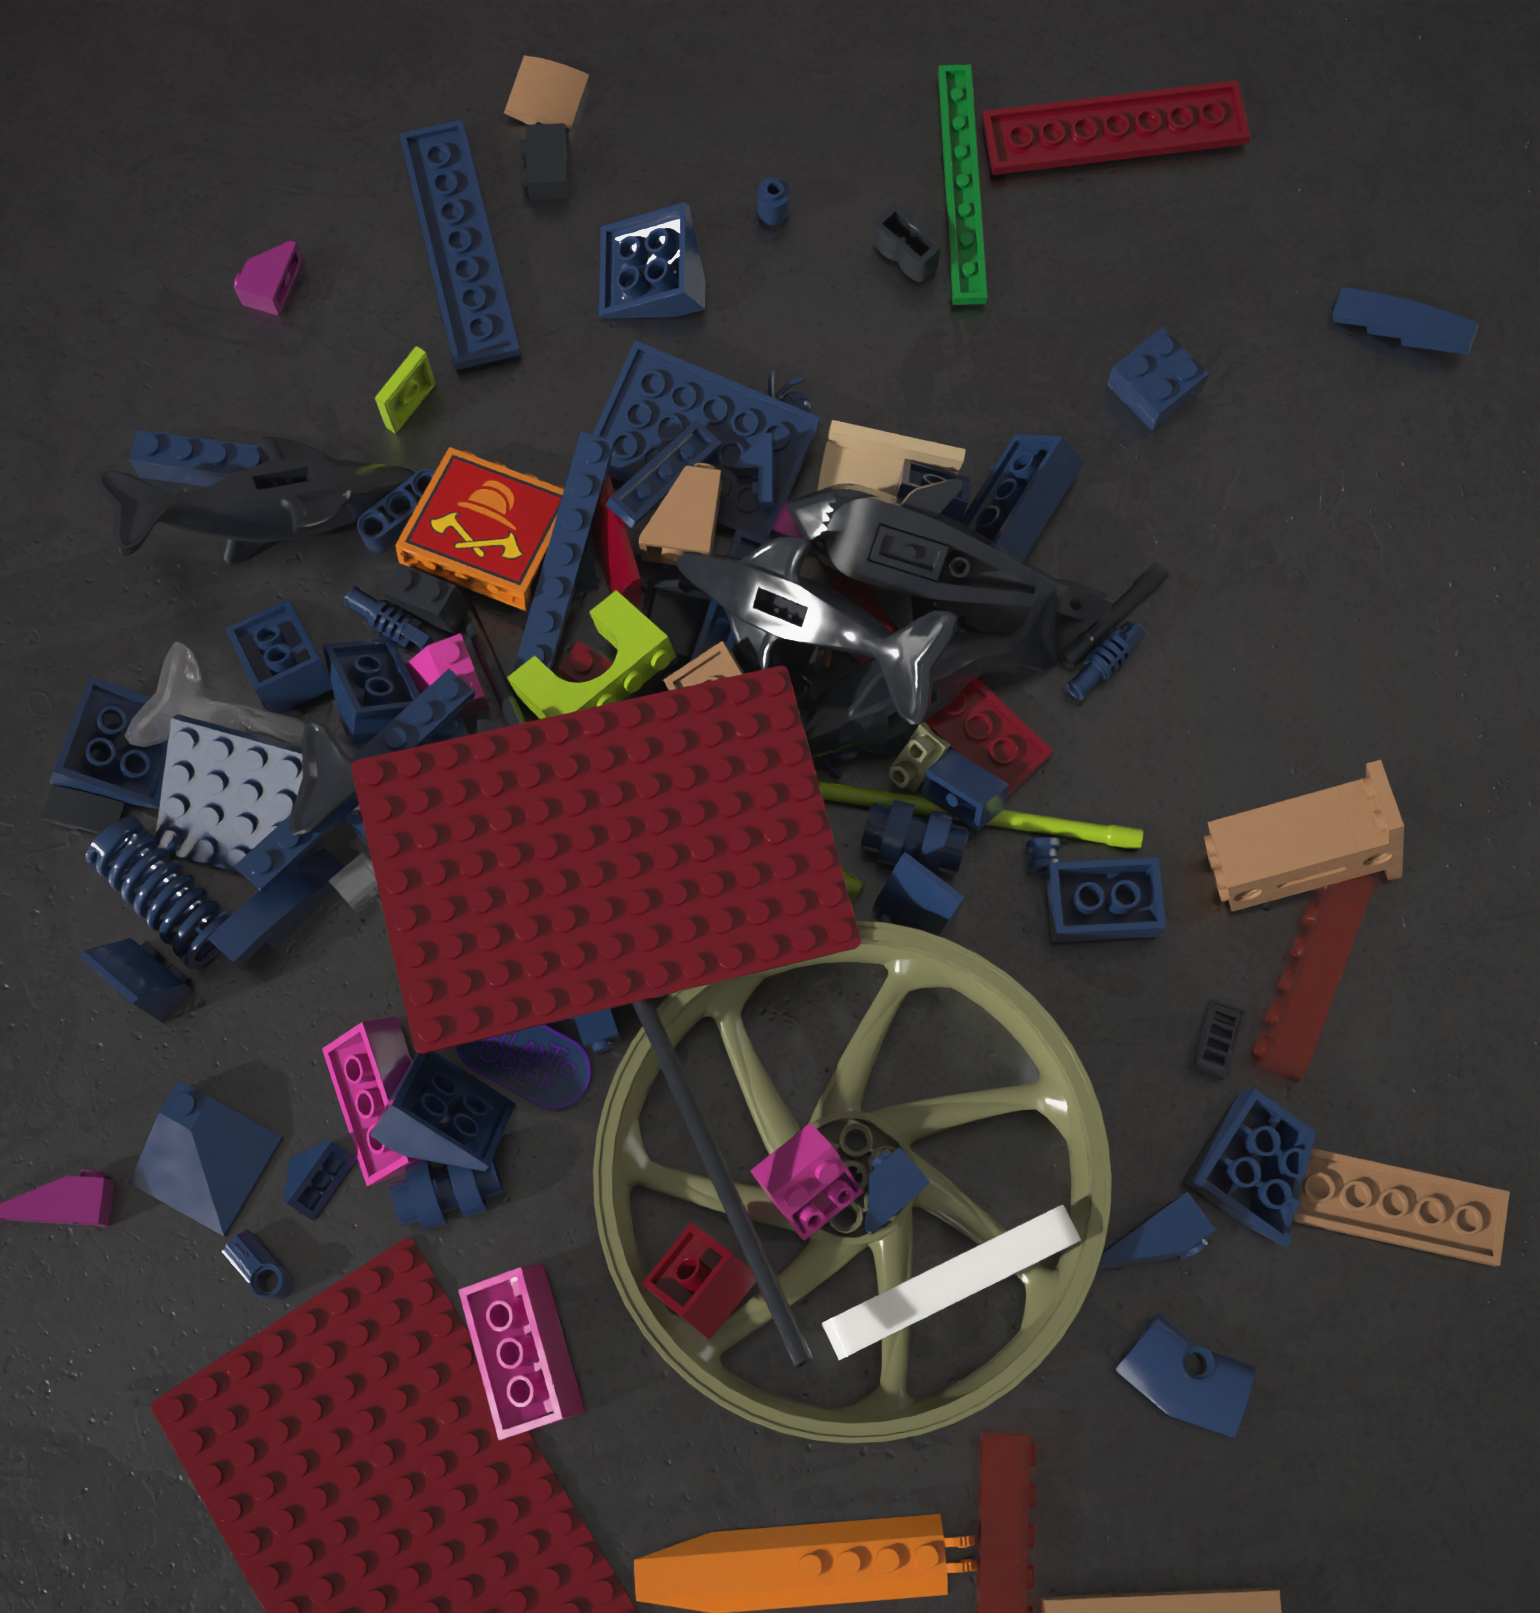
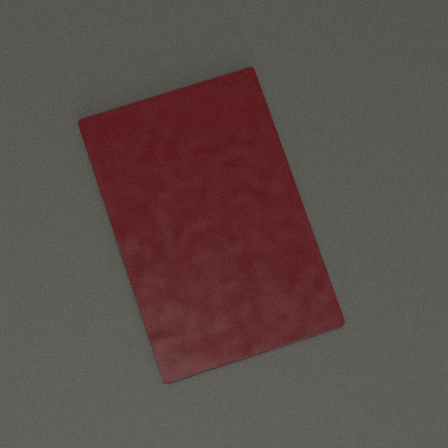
M776 666L354 761L351 765L412 1042L418 1054H426L856 949L861 944V937L790 675L785 666Z
M405 1238L166 1392L151 1404V1410L265 1613H639L531 1433L528 1431L502 1440L498 1439L470 1332L417 1244L411 1238Z

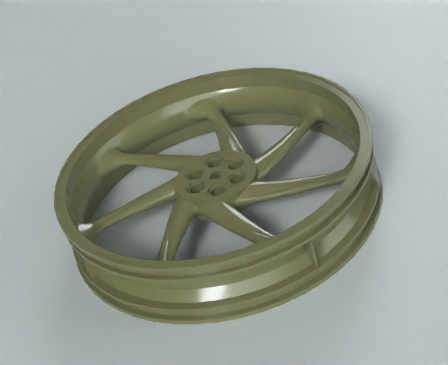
M856 920L861 937V944L856 949L672 993L659 1005L656 1011L673 1048L702 1017L711 1016L715 1019L749 1110L770 1155L804 1127L797 1122L789 1111L752 1045L741 1017V1011L745 1002L766 977L798 967L820 963L862 962L882 964L888 969V976L842 1054L809 1121L834 1147L848 1170L855 1171V1177H860L861 1183H857L863 1193L846 1206L854 1212L856 1221L850 1227H842L836 1223L834 1217L810 1236L808 1243L776 1275L789 1306L799 1301L834 1275L867 1246L871 1248L874 1255L879 1295L912 1279L914 1251L913 1207H921L965 1234L978 1245L1007 1232L972 1198L934 1166L910 1149L914 1142L932 1134L991 1116L1036 1109L1046 1116L1067 1141L1072 1181L1070 1219L1081 1241L1063 1249L1058 1265L1053 1268H1046L1039 1261L1015 1273L1025 1284V1311L1020 1331L1002 1350L964 1379L936 1393L914 1399L907 1393L911 1325L882 1339V1372L879 1386L867 1396L842 1408L820 1407L783 1398L750 1384L721 1366L720 1357L722 1353L773 1318L761 1291H759L748 1302L727 1317L722 1326L709 1340L688 1322L669 1312L664 1303L642 1285L648 1273L643 1264L634 1235L629 1192L633 1187L639 1185L726 1213L710 1177L659 1165L649 1159L644 1149L638 1117L647 1093L661 1066L643 1027L631 1042L616 1070L605 1099L596 1136L593 1166L595 1213L599 1237L609 1271L626 1308L643 1335L661 1357L693 1387L720 1406L751 1422L789 1435L816 1441L841 1443L886 1442L922 1435L954 1424L992 1404L1015 1388L1036 1369L1064 1336L1078 1314L1095 1278L1105 1246L1111 1208L1112 1181L1109 1143L1101 1108L1090 1078L1072 1044L1056 1021L1034 996L1010 975L979 954L948 939L905 926ZM920 988H953L983 1007L1006 1027L1025 1049L1040 1071L1039 1079L1034 1083L952 1094L897 1104L868 1112L861 1111V1103L867 1082L891 1022L909 991ZM855 1132L861 1134L865 1139L866 1146L860 1151L850 1150L845 1144V1137L848 1134ZM900 1147L931 1183L875 1233L869 1235L865 1231L868 1174L875 1169L870 1162L886 1148L893 1153ZM734 1181L752 1221L795 1231L760 1184Z

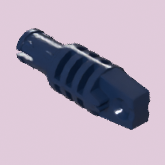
M357 586L352 587L345 596L344 604L347 607H351L368 618V623L372 628L404 648H407L411 642L424 649L427 645L434 642L429 635L420 630L423 624L422 621L393 605L390 601H378L360 590Z
M1126 621L1121 627L1111 631L1098 644V647H1095L1092 653L1085 658V666L1066 684L1069 693L1075 698L1082 700L1100 680L1108 679L1125 662V659L1130 657L1134 651L1133 649L1145 635L1141 625Z

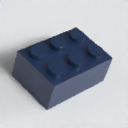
M1159 857L1054 862L1049 864L1045 872L1051 943L1159 937L1166 929Z

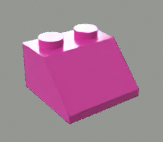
M461 633L427 645L405 664L419 694L424 692L449 668L472 688L476 697L460 710L463 718L490 709Z

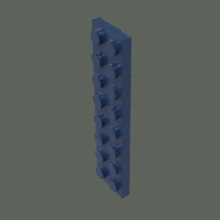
M463 119L399 133L455 370L520 356V348Z

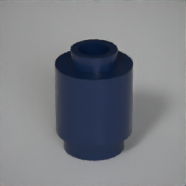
M780 178L765 179L757 189V212L760 218L767 224L776 225L781 223L790 212V188Z

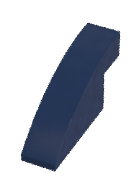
M323 848L295 864L264 894L258 891L227 918L207 939L241 968L265 942L276 950L351 871L326 848Z

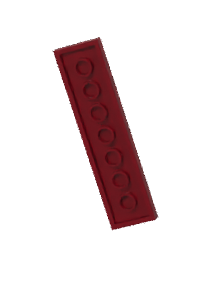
M1238 80L987 110L982 113V123L992 175L1244 145L1249 143L1251 137Z
M841 573L827 586L865 609L892 633L896 632L898 627L878 604L876 586L850 578L844 573ZM850 653L860 664L872 658ZM977 677L949 705L925 721L936 736L950 744L949 750L956 751L1009 784L1006 798L1053 753V750Z

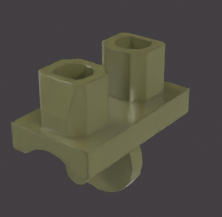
M925 722L920 724L889 769L888 777L900 788L904 789L906 787L913 794L919 792L924 784L926 770L943 757L950 744L936 736Z

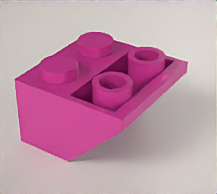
M811 1123L806 1125L750 1171L803 1241L863 1193L834 1147Z

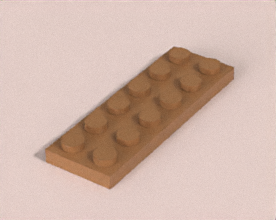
M1312 1148L1306 1176H1303L1298 1200H1300L1297 1214H1294L1292 1222L1496 1267L1501 1264L1510 1191Z

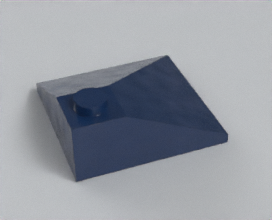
M682 202L600 227L599 316L601 318L679 317L705 310V277L689 204Z
M88 676L49 783L123 803L159 809L171 718L176 714L191 717L192 712Z
M436 1052L417 1053L380 1114L370 1136L378 1140L383 1146L391 1148L402 1156L486 1171L516 1103Z
M178 1080L158 1113L129 1183L226 1237L283 1137Z

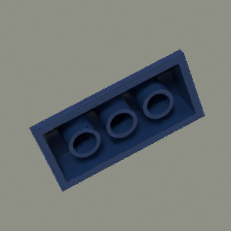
M1014 434L964 514L961 523L1025 560L1037 538L1042 534L1053 512L1058 508L1064 494L1075 480L1084 462L1063 436Z

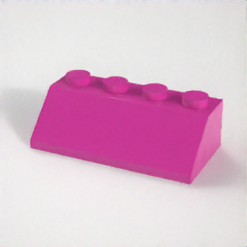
M397 1016L361 1022L322 1048L366 1185L371 1186L406 1173V1166L423 1160L402 1156L391 1148L383 1146L378 1140L370 1136L380 1114L412 1063V1059Z
M544 1264L519 1267L458 1290L499 1440L585 1413Z

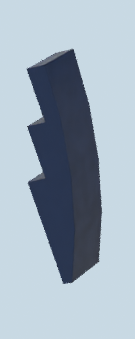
M1347 287L1341 288L1332 314L1333 321L1336 323L1366 326L1368 334L1401 338L1402 346L1468 355L1478 329V322L1443 309L1409 299Z

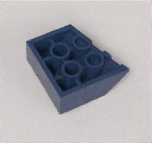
M1257 1089L1243 1090L1237 1096L1183 1183L1242 1225L1285 1247H1289L1292 1236L1290 1234L1294 1214H1297L1300 1203L1298 1196L1303 1176H1306L1316 1131Z

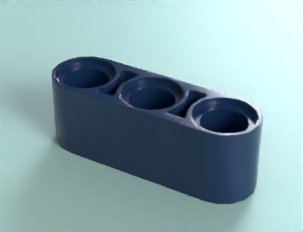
M422 469L360 516L357 522V529L369 550L383 552L398 541L424 494L422 491L429 485L435 474V470ZM401 507H410L405 514H395ZM375 527L383 528L377 535H368L370 530Z

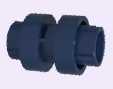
M894 799L892 806L878 802L872 804L861 846L865 850L878 853V862L896 866L900 856L906 852L935 875L937 871L952 875L958 873L969 831L965 827L951 824L952 815L932 810L930 820L912 816L914 804Z
M494 1156L486 1171L449 1164L433 1169L430 1161L423 1160L406 1166L407 1178L389 1184L392 1203L401 1226L420 1221L425 1231L448 1224L447 1212L458 1208L461 1209L465 1218L488 1211L486 1199L504 1193Z

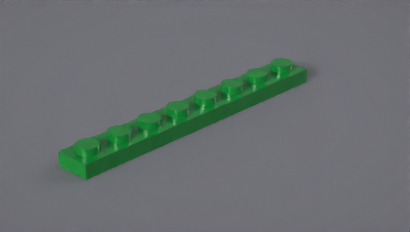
M971 64L939 65L938 80L953 305L986 304L987 286Z

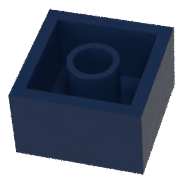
M1162 327L1113 366L1107 385L1154 431L1202 392L1209 373Z

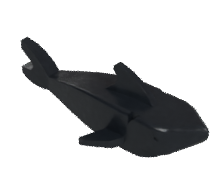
M959 478L918 487L911 491L906 498L892 496L891 494L858 484L842 483L826 487L789 501L786 504L789 514L804 539L812 543L810 549L824 565L841 571L850 578L876 586L878 604L900 630L913 622L911 595L957 602L1033 607L1037 596L1044 586L1050 584L1057 592V612L1082 620L1107 622L1114 603L1113 600L1107 598L1105 592L1077 582L1054 578L979 532L941 513L962 489L963 482Z

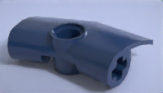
M1161 1313L1157 1314L1141 1333L1138 1343L1115 1368L1116 1372L1170 1417L1229 1437H1235L1251 1392L1255 1376V1366L1199 1346ZM1191 1353L1199 1355L1202 1359L1203 1367L1197 1375L1190 1373L1186 1366V1359Z

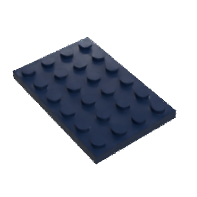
M635 340L592 434L616 442L608 470L610 479L622 484L627 483L689 425L697 420L722 442L719 448L703 462L713 465L715 470H721L722 493L717 524L732 531H736L738 528L769 540L822 422L821 417ZM764 433H772L775 440V509H761L758 499H753L752 478H758V475L735 476L731 470V466Z

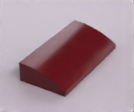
M608 472L591 534L609 594L611 595L617 590L633 606L641 605V577L624 521L606 506L609 498L615 493Z

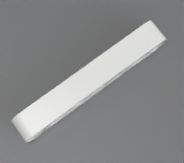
M1064 1205L1058 1206L823 1322V1328L838 1359L841 1360L1081 1241V1238Z

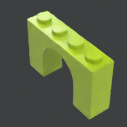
M616 590L589 611L598 632L618 650L614 663L604 674L587 682H567L557 677L536 656H533L507 678L517 697L540 719L620 702L631 693L639 690L643 683L659 670L666 668L670 661L676 657L668 636Z

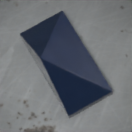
M330 1139L290 1158L284 1202L314 1221L357 1158Z

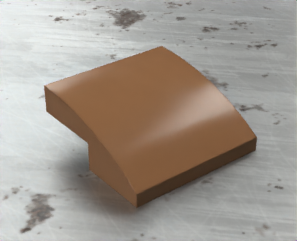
M524 55L504 113L528 125L536 124V122L542 124L565 123L567 135L571 130L589 74L558 62Z

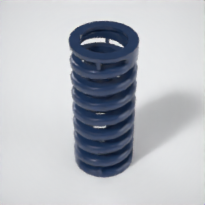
M124 817L114 822L92 842L86 853V861L96 869L101 877L108 878L109 885L115 891L121 892L122 899L127 904L134 905V911L139 917L147 919V925L153 931L159 932L160 939L165 944L172 945L173 952L177 957L181 958L180 960L189 969H195L208 963L221 951L207 938L230 915L225 910L220 913L221 906L217 901L205 903L208 898V892L202 887L193 889L195 879L192 875L184 874L180 876L183 866L178 861L168 862L170 859L169 851L166 848L156 849L157 839L153 835H146L149 831L136 817ZM115 860L112 866H108L109 862ZM128 874L125 879H121L123 875ZM141 886L139 891L134 893V890ZM155 899L151 905L147 906L149 901ZM168 912L164 919H160V915ZM182 924L177 932H173V928ZM197 936L191 945L185 946L186 941Z

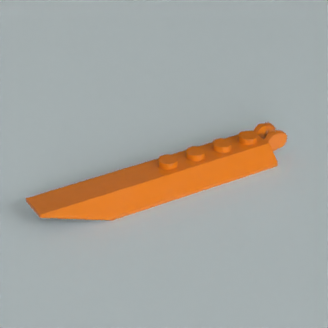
M940 1514L709 1532L634 1559L636 1601L708 1613H730L948 1595L947 1573L976 1571L978 1566L977 1561H972L971 1559L946 1562L945 1547H970L975 1545V1535L944 1537Z

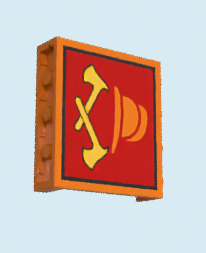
M449 447L395 545L398 561L400 564L526 611L532 600L530 585L546 556L565 487L561 485L554 486L540 481L536 476L529 473L521 474L513 471L500 462H489L478 458L470 451H459Z

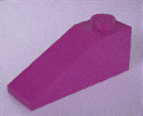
M81 1170L80 1176L62 1177L0 1203V1220L109 1227L115 1181L103 1178L104 1172Z

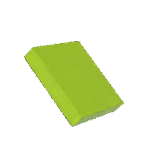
M417 346L375 397L386 428L394 433L401 429L436 385L427 354Z

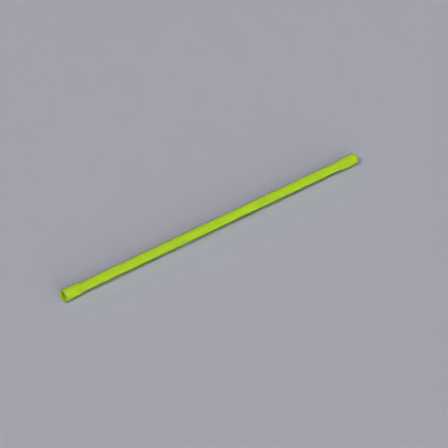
M818 781L823 800L871 807L876 802L892 806L894 799L914 804L913 814L931 816L932 810L951 815L925 797ZM1010 810L1001 811L986 824L1101 842L1109 846L1134 850L1141 849L1143 840V829L1119 825L1107 826Z

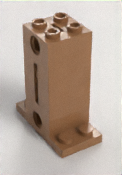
M1381 760L1366 763L1365 778L1208 822L1210 835L1203 836L1210 866L1214 869L1221 901L1229 900L1232 912L1385 870L1388 881L1401 878L1403 872L1404 824Z

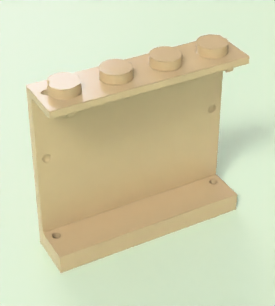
M832 420L827 434L817 491L836 484L853 483L894 496L905 459L958 474L964 462L966 449Z

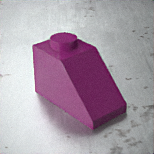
M288 241L246 260L243 270L236 274L234 280V289L242 305L274 315H280L303 260L296 242Z

